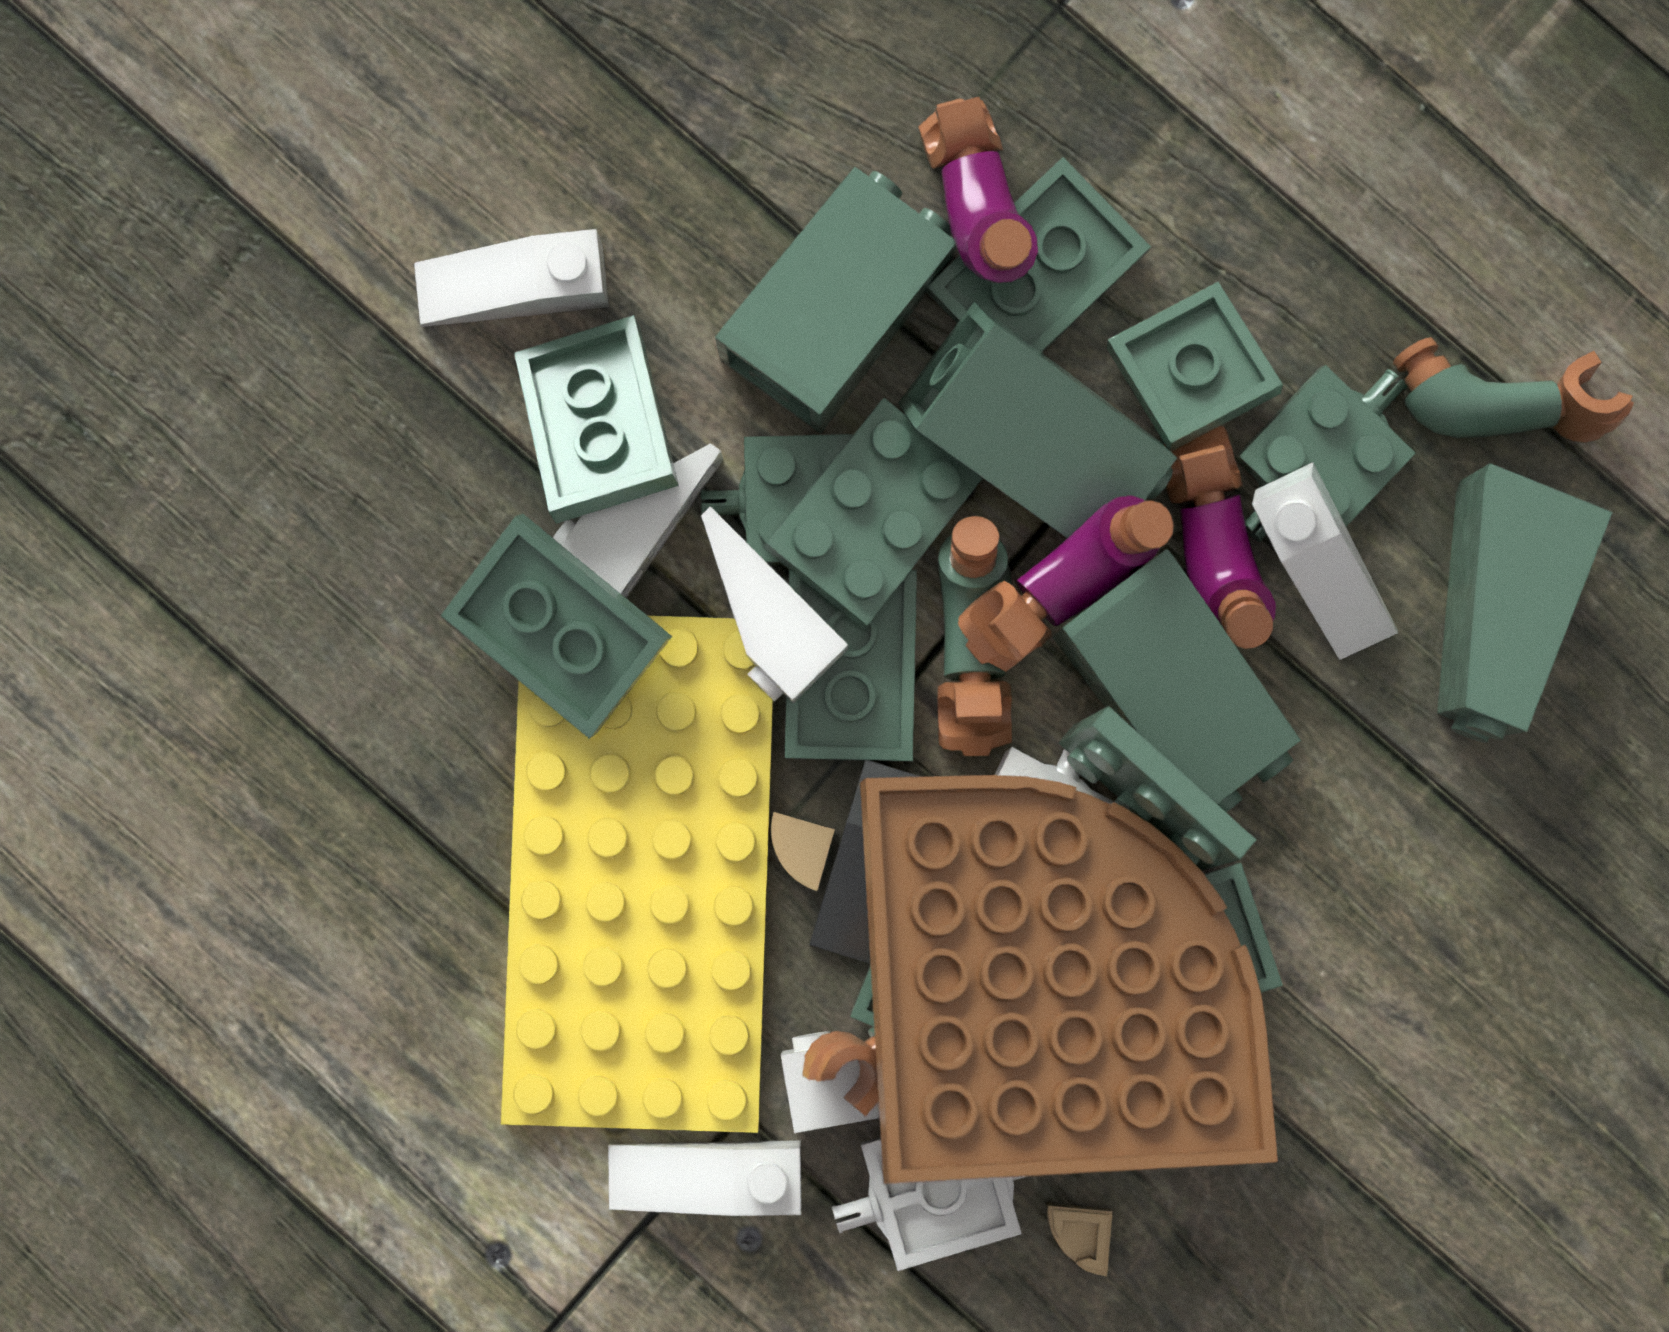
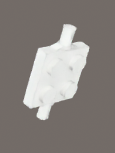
M881 1137L861 1143L870 1175L869 1197L832 1206L835 1219L859 1213L836 1220L839 1233L877 1222V1226L889 1240L897 1271L1022 1234L1013 1206V1181L1027 1176L883 1184Z

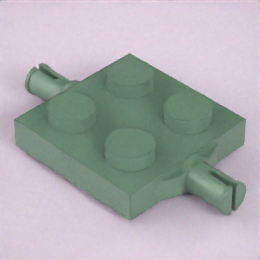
M1324 365L1302 385L1235 456V460L1257 480L1259 487L1265 486L1313 462L1347 527L1416 454L1390 428L1386 417L1382 414L1393 400L1407 388V385L1403 379L1397 380L1392 384L1399 375L1387 369L1384 375L1363 395L1350 389L1327 365ZM1254 511L1245 520L1247 532L1253 531L1250 536L1261 543L1267 533L1262 523H1260L1261 521L1256 511Z
M853 434L744 437L745 470L739 483V490H701L702 514L711 506L718 515H740V520L746 531V543L768 565H783L763 547Z

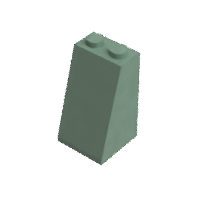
M856 167L842 181L715 337L720 361L820 434H822L925 296L927 286L943 272L956 252V244L954 238L950 236L952 233L948 222L927 208H923L920 213L912 209L899 199L903 194L900 188L881 173L872 171L867 176Z
M975 302L971 304L961 321L956 324L898 402L917 431L1066 538H1069L1101 506L1114 498L1131 495L1144 500L1146 498L1151 500L1157 497L1170 481L1173 473L1171 466L1177 459L1160 441Z
M1491 463L1460 481L1455 498L1437 714L1454 720L1451 727L1452 731L1483 743H1487L1489 738L1503 740L1506 735L1528 731L1613 512Z
M1168 549L1070 621L1052 637L1105 708L1109 706L1225 812H1228L1243 799L1237 789L1256 774L1264 783L1293 762L1294 759L1288 753V750L1301 741Z

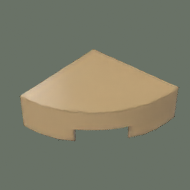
M773 812L771 837L778 860L788 874L796 881L817 891L835 829Z
M1047 1203L1046 1212L1049 1228L1061 1251L1083 1270L1107 1276L1112 1210L1108 1208Z

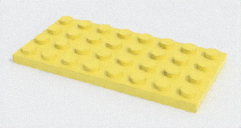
M648 616L673 637L598 733L590 739L518 681L501 1124L758 1133L773 700L747 675L756 665L746 654L735 618Z

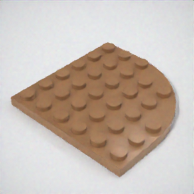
M976 775L865 778L860 782L883 1184L1278 1162L1267 1029L1262 995L1252 959L1246 945L1241 946L1236 932L1224 912L1227 907L1223 899L1204 873L1174 842L1152 824L1117 803L1109 804L1089 794L1077 791V787L1028 776Z

